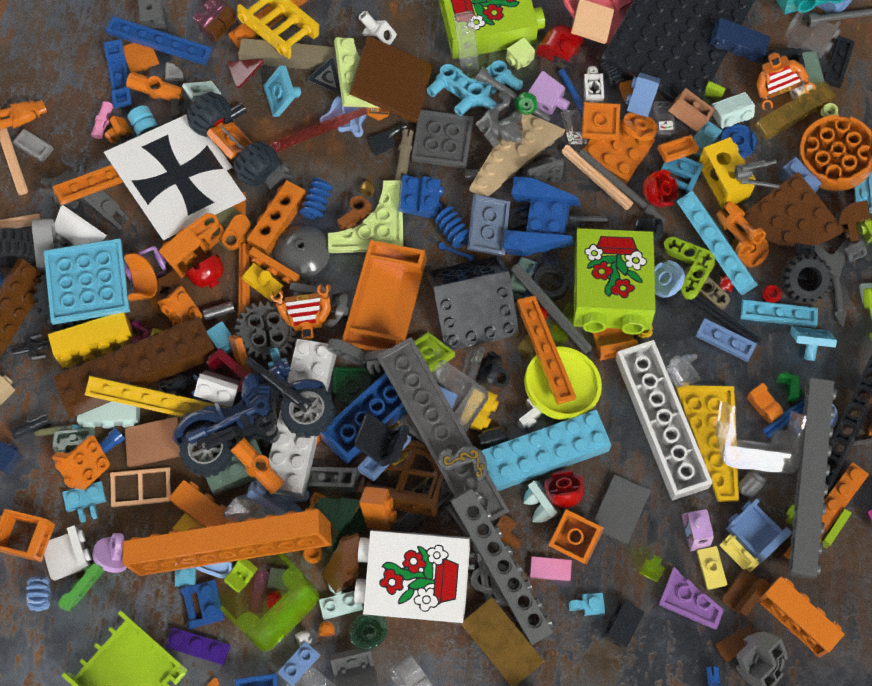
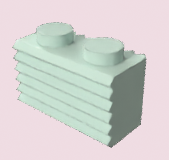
M746 92L712 104V108L715 109L712 116L722 129L754 117L755 105Z

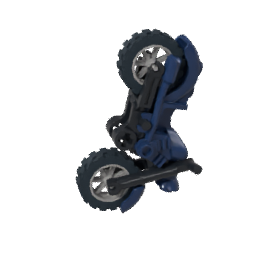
M248 357L246 364L255 373L248 374L244 378L241 391L242 399L237 405L230 408H221L217 402L214 403V406H206L202 410L188 413L181 418L173 432L172 439L179 446V455L182 462L196 476H217L219 472H224L227 469L228 464L232 463V456L234 454L230 450L242 438H245L248 442L257 438L263 439L268 444L277 442L280 438V431L276 426V423H278L276 403L280 398L283 400V404L280 406L281 417L285 426L292 434L295 433L298 437L305 436V438L319 436L321 432L328 430L327 427L332 425L333 417H335V406L324 383L315 379H301L290 384L282 378H289L288 372H291L288 362H283L282 357L275 366L268 370L253 358ZM320 402L322 405V409H314V407ZM316 413H321V414L318 416V418L315 419V417L317 416ZM299 416H303V419H302L301 422H299V421L296 420L295 418H297V417H299ZM195 446H197L199 449H201V450H198V451H196V452H193ZM203 454L200 461H197L194 458L196 456ZM207 458L212 459L211 461L205 462Z

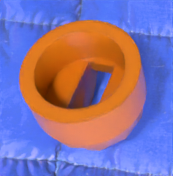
M114 128L109 129L104 134L111 143H116L121 138L120 134H116Z
M323 621L319 625L318 635L334 636V625L330 621Z

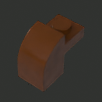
M867 200L848 205L840 216V225L842 227L848 226L845 229L847 240L851 239V243L860 242L857 224L872 221Z

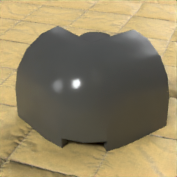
M768 632L751 634L743 639L745 647L736 655L739 663L736 669L751 686H775L784 675L781 671L784 661L788 659L781 637Z

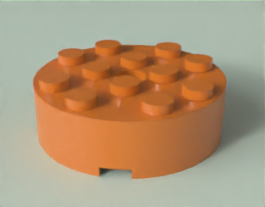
M839 115L823 117L812 123L803 134L799 160L822 183L820 188L830 191L852 189L866 180L872 171V131L863 122L853 117H839Z

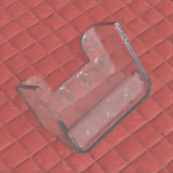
M440 360L433 370V376L439 384L445 387L444 389L458 394L452 410L466 433L487 402L488 391L445 360ZM404 414L397 423V426L406 425L410 429L409 434L424 443L409 414Z

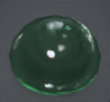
M361 614L351 623L348 630L349 638L358 648H376L386 639L388 622L384 616Z

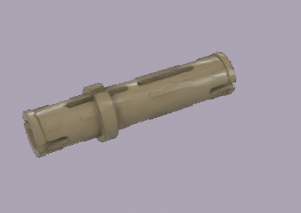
M408 129L402 130L401 144L398 146L400 152L395 180H400L403 175H407L410 153L413 150L411 144L414 132L412 130L409 133Z

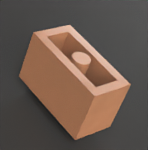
M685 88L674 100L668 111L698 132L709 121L715 109Z

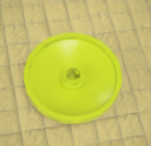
M556 347L575 392L576 399L559 405L556 404L537 355L531 360L526 369L524 377L525 390L532 404L540 412L554 419L569 420L588 413L594 408L601 395V377L594 363L586 355L572 348Z

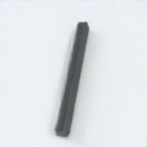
M520 264L514 265L511 269L513 274L533 296H536L537 301L581 351L587 354L592 349L589 342Z

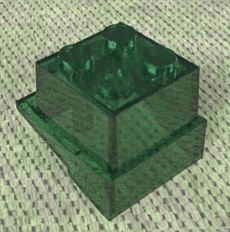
M319 497L318 503H315L314 508L319 509L331 522L332 546L325 547L331 554L337 549L341 538L346 535L360 534L366 522L359 503L360 500L341 497V500Z

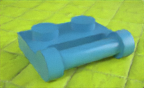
M683 157L671 162H664L661 170H668L675 175L690 180V183L687 184L676 179L678 188L685 190V193L688 194L693 191L704 164Z

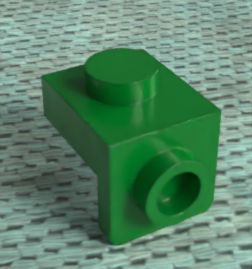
M791 372L779 374L776 378V383L787 384V403H795L802 395V386H799V375H793Z

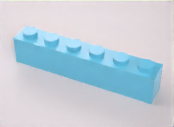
M691 191L679 199L677 203L711 253L715 255L716 260L737 291L744 295L758 285L698 196Z

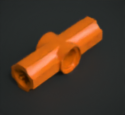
M131 72L127 78V88L146 93L152 99L162 98L178 104L181 101L183 88L163 82L157 76L147 77Z
M242 438L232 447L230 451L245 466L247 474L255 477L271 495L284 484L285 481L270 466L269 459L264 455H260L245 438ZM255 463L259 464L260 470L256 467Z

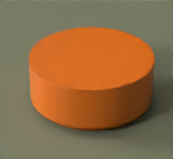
M322 547L303 550L304 559L310 564L319 563L323 558Z

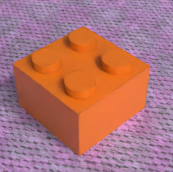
M566 509L548 546L587 564L605 527Z

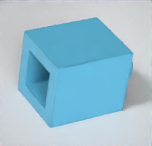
M222 321L206 331L217 351L221 349L226 354L232 351L228 339L232 335Z

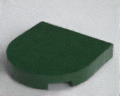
M333 368L334 395L340 403L349 406L372 385V376L367 368Z

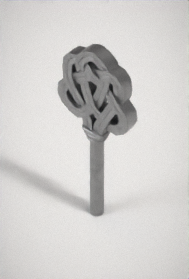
M452 504L448 505L446 510L463 536L470 537ZM471 540L470 546L476 554L475 557L479 568L474 570L471 576L472 587L476 591L483 593L486 601L492 597L491 595H494V600L499 606L509 607ZM500 560L497 565L498 569L505 570L507 566L500 562H506L507 564L508 562L507 560ZM478 576H481L482 585L477 581ZM487 576H490L491 587H489ZM513 577L508 580L509 588L517 586V578Z

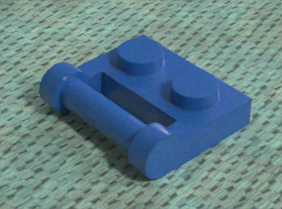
M216 580L180 589L188 615V629L225 620ZM193 593L198 595L202 619L197 620L191 595Z

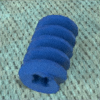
M313 178L300 213L304 217L313 220L317 217H323L324 214L320 210L325 211L326 207L322 204H328L329 201L325 198H330L331 194L327 191L331 192L334 188L320 178Z
M449 206L438 214L435 223L439 225L440 230L443 231L444 236L447 237L452 247L460 248L468 244L469 236L467 235L469 234V229L463 231L466 224L462 223L459 225L462 218H456L458 213H451L454 207Z

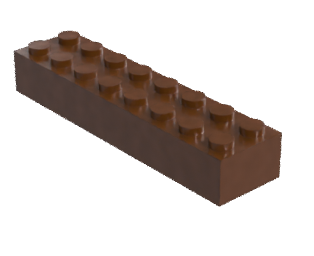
M198 316L52 377L65 410L71 419L112 402L85 395L89 376L145 388L207 362L208 357L215 350L201 318Z

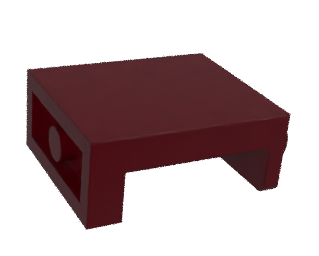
M219 349L217 352L211 353L207 361L210 372L218 374L223 369L232 378L240 381L237 384V394L241 400L243 380L249 373L223 350Z

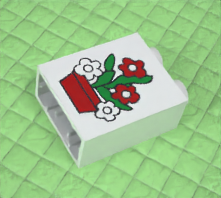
M371 530L370 538L360 537L358 562H365L368 565L366 579L357 578L354 602L364 604L363 614L463 623L471 538Z

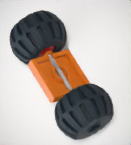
M207 92L201 95L190 105L187 111V121L190 128L198 135L210 137L230 159L236 158L234 161V171L241 182L252 187L266 182L268 176L279 165L278 155L275 150L264 142L252 143L233 122L228 123L232 111L225 97L214 92Z

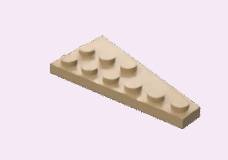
M522 114V140L517 143L512 141L506 142L500 136L499 144L495 148L493 147L471 184L469 191L477 195L489 197L508 178L511 179L518 170L523 169L538 157L546 147H550L556 139L561 138L566 130L532 114Z

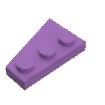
M673 567L659 606L716 630L724 610Z

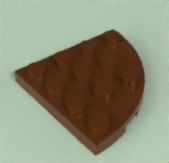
M799 172L747 210L744 216L755 229L762 228L765 231V239L767 241L783 246L795 247L796 243L815 245L828 241L845 231Z

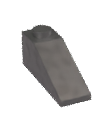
M311 467L307 487L357 494L363 474L358 472V468Z

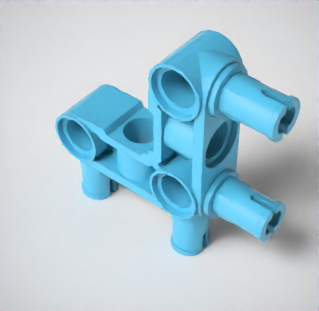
M498 60L486 68L490 76L500 83L507 84L515 89V91H519L522 88L523 81L512 75L511 71L507 69L505 62ZM451 64L443 65L440 68V73L436 76V80L427 88V93L431 97H435L445 88L460 98L462 101L454 107V111L459 116H462L470 107L483 106L491 110L499 104L490 98L497 91L496 88L487 82L483 83L482 81L479 82L476 79L469 78L460 69Z

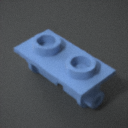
M305 641L277 673L287 683L294 686L321 655Z

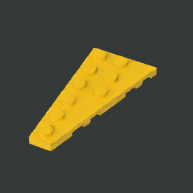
M676 385L675 389L686 419L713 482L712 488L717 501L738 502L734 386Z

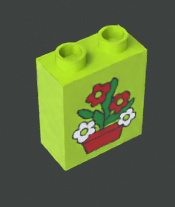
M439 0L453 59L507 50V48L522 38H525L530 45L536 44L537 31L545 28L542 7L533 8L532 0Z
M577 228L574 245L573 326L583 327L585 331L592 333L602 332L606 328L622 329L624 333L633 335L650 330L656 311L653 232Z

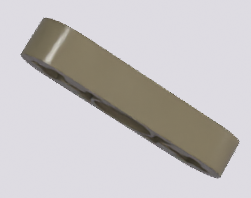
M692 266L686 268L684 272L685 277ZM700 271L694 272L696 273L695 278L703 276V273ZM707 277L704 284H709L711 291L705 292L701 288L698 294L721 310L725 309L730 301L729 295L711 278ZM716 291V294L711 298L710 296ZM721 297L724 299L723 302L717 303V299Z

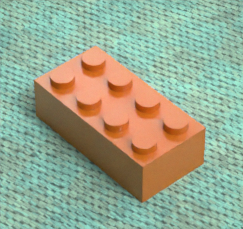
M779 577L763 593L758 602L816 656L820 658L829 653L845 635L841 631V626L834 621L831 622L821 608L813 606L809 602V597L802 592L799 593L789 579Z

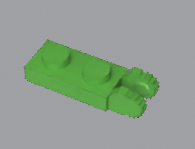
M95 562L94 564L91 563L85 569L84 576L73 583L71 586L72 590L68 594L62 595L58 603L60 608L65 611L73 609L105 572L102 569L103 567Z

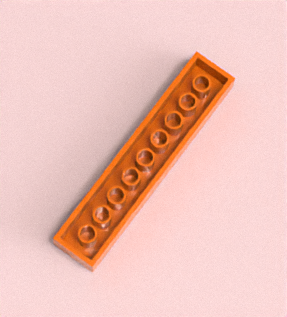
M308 508L303 512L289 511L285 515L277 516L271 514L267 515L266 518H248L243 522L229 521L224 525L210 524L206 528L192 527L188 531L182 532L174 530L170 531L169 534H151L150 537L145 538L132 537L131 540L123 541V565L137 575L144 576L332 546L331 522L319 509Z

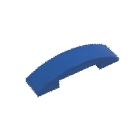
M122 40L104 42L112 88L113 107L132 105L131 89L126 87L129 74Z

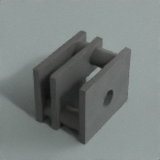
M138 0L140 21H143V26L152 29L166 28L162 0Z

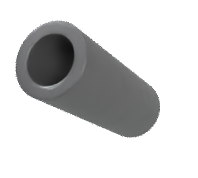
M232 301L202 310L205 320L235 312Z

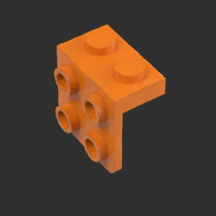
M89 435L70 453L56 452L52 456L55 467L64 477L65 484L69 488L85 490L110 466V462L97 439L92 435Z

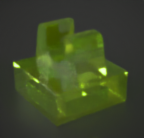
M654 555L651 561L646 559L639 574L658 582L665 569L660 566L662 558Z

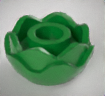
M521 93L515 100L517 111L523 115L532 114L538 107L536 96L532 93Z

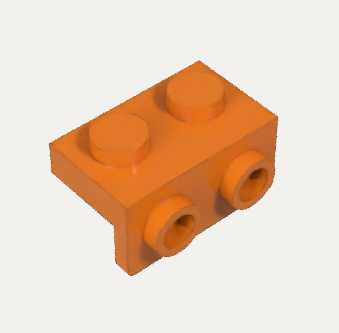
M183 286L177 287L166 298L160 299L157 302L161 307V311L171 321L173 327L198 316L200 318L203 317Z

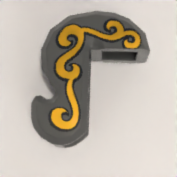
M465 446L456 455H452V449H446L440 453L438 458L439 466L445 471L472 463L477 482L483 480L487 472L486 458L482 451L475 446Z

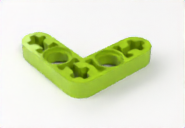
M669 237L664 242L665 253L692 264L681 287V295L685 299H693L698 295L713 269L715 255L711 251L676 237ZM673 244L676 245V247H672V249L669 248V246H672ZM693 250L695 253L693 256H686L684 252ZM707 258H710V261L707 260L706 263L704 264V266H705V268H704V267H703V259L706 260ZM700 271L703 273V276L695 278L693 273ZM692 282L693 291L690 290L689 292H686V289H689L691 287Z

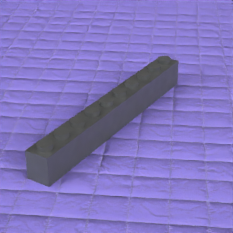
M810 378L806 383L788 576L814 579L821 571V562H818L819 554L821 555L823 550V543L820 542V537L823 535L825 523L822 522V515H825L826 512L824 495H827L828 483H825L830 471V464H827V458L830 457L832 446L829 445V437L833 435L831 418L833 419L835 414V407H832V402L835 400L837 389L834 388V381Z

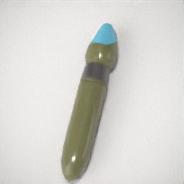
M70 424L68 426L40 428L34 431V435H54L56 431L81 429L82 427Z

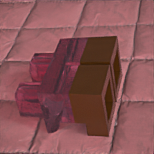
M208 0L204 5V10L207 13L203 15L201 12H196L193 20L199 26L200 32L207 34L210 40L216 44L237 21L235 10L218 0L215 3Z

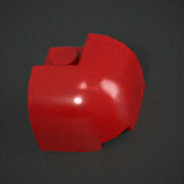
M561 24L553 26L546 32L537 47L536 55L551 62L555 56L569 62L572 56L578 53L585 37L572 34V28Z

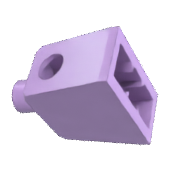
M542 71L528 92L536 96L537 108L551 115L556 107L566 111L570 105V101L563 98L565 87Z

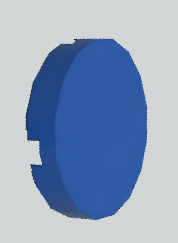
M741 124L728 126L720 136V141L731 137L733 143L735 142L738 145L739 154L742 158L750 156L755 150L757 143L755 133L751 132L748 129L749 127Z

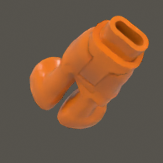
M24 101L10 104L9 108L0 109V130L11 126L14 129L36 119V116L39 118L40 114L47 112L43 101Z

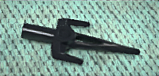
M42 333L32 335L26 339L27 346L12 349L14 357L29 353L32 360L44 358L46 354L37 355V352L50 347L51 344H47L50 341L35 342L33 339L42 336Z

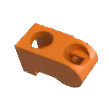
M762 383L752 390L746 399L768 423H772L783 415L784 412L780 404L767 391V386Z

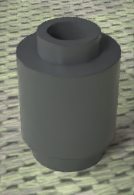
M759 468L750 470L738 483L740 493L746 497H754L766 484L767 475Z

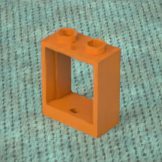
M4 509L3 514L0 516V552L42 562L55 524L45 518ZM16 520L37 525L27 552L6 547Z

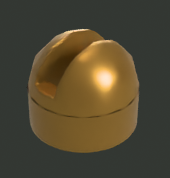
M371 181L363 182L359 189V192L367 197L373 196L375 191L374 184Z

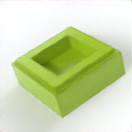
M709 81L705 89V96L719 102L726 88Z

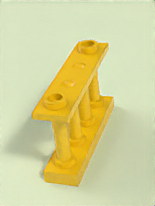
M259 0L248 9L241 4L237 5L238 19L248 25L287 59L291 58V46L302 37L309 35L312 39H315L319 36V24L290 0ZM267 3L271 4L275 9L259 20L253 15ZM279 14H283L288 18L274 30L266 26L267 23ZM293 24L301 29L286 41L279 36Z

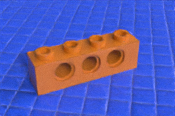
M287 180L283 185L279 186L276 192L277 195L273 200L269 201L266 207L267 210L258 217L257 225L247 234V242L250 248L254 247L267 256L275 247L279 236L287 229L303 202H305L306 191ZM284 201H289L287 205L281 204ZM273 216H280L276 220L271 219ZM265 230L270 231V232H269L268 234H266V235L261 234V233H262L263 231H265Z

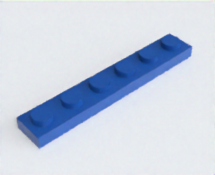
M115 16L112 17L106 29L108 35L206 66L212 54L211 47Z

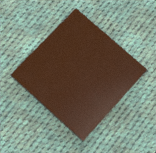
M367 36L349 94L416 123L419 119L433 64L371 36Z

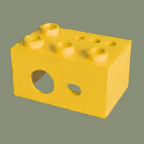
M731 137L704 147L698 162L704 164L701 171L721 209L724 210V206L729 201L736 205L748 200L755 185L741 184V180L736 181L735 166L747 164L746 160L739 154L738 145L735 142L733 143ZM712 169H715L719 178L718 181L710 176ZM753 174L752 177H749V180H755Z

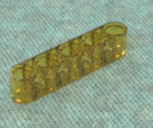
M823 82L817 85L816 89L812 88L809 90V94L805 92L764 116L755 123L754 127L765 140H769L822 109L824 105L833 102L837 95L827 82Z

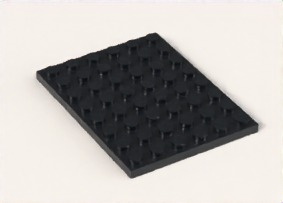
M633 0L601 58L633 78H638L641 72L661 79L657 92L672 102L685 88L702 100L706 93L705 89L708 82H712L728 52L709 44L714 25L720 18L742 25L755 0Z

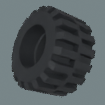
M14 228L0 229V267L13 268L18 258H22L32 265L35 262L33 234Z
M805 254L794 256L791 258V261L785 263L786 267H782L783 275H780V279L783 282L780 283L781 287L785 288L783 290L785 294H788L790 298L805 303L816 302L818 299L825 297L824 293L830 291L828 286L833 284V282H830V278H833V274L829 272L831 270L830 266H827V262L821 260V257ZM810 267L815 274V281L810 288L804 290L798 284V274L803 268Z

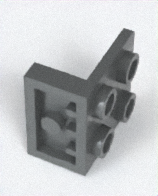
M555 156L530 163L523 169H520L522 177L534 178L543 183H553L562 178L564 160L556 161Z

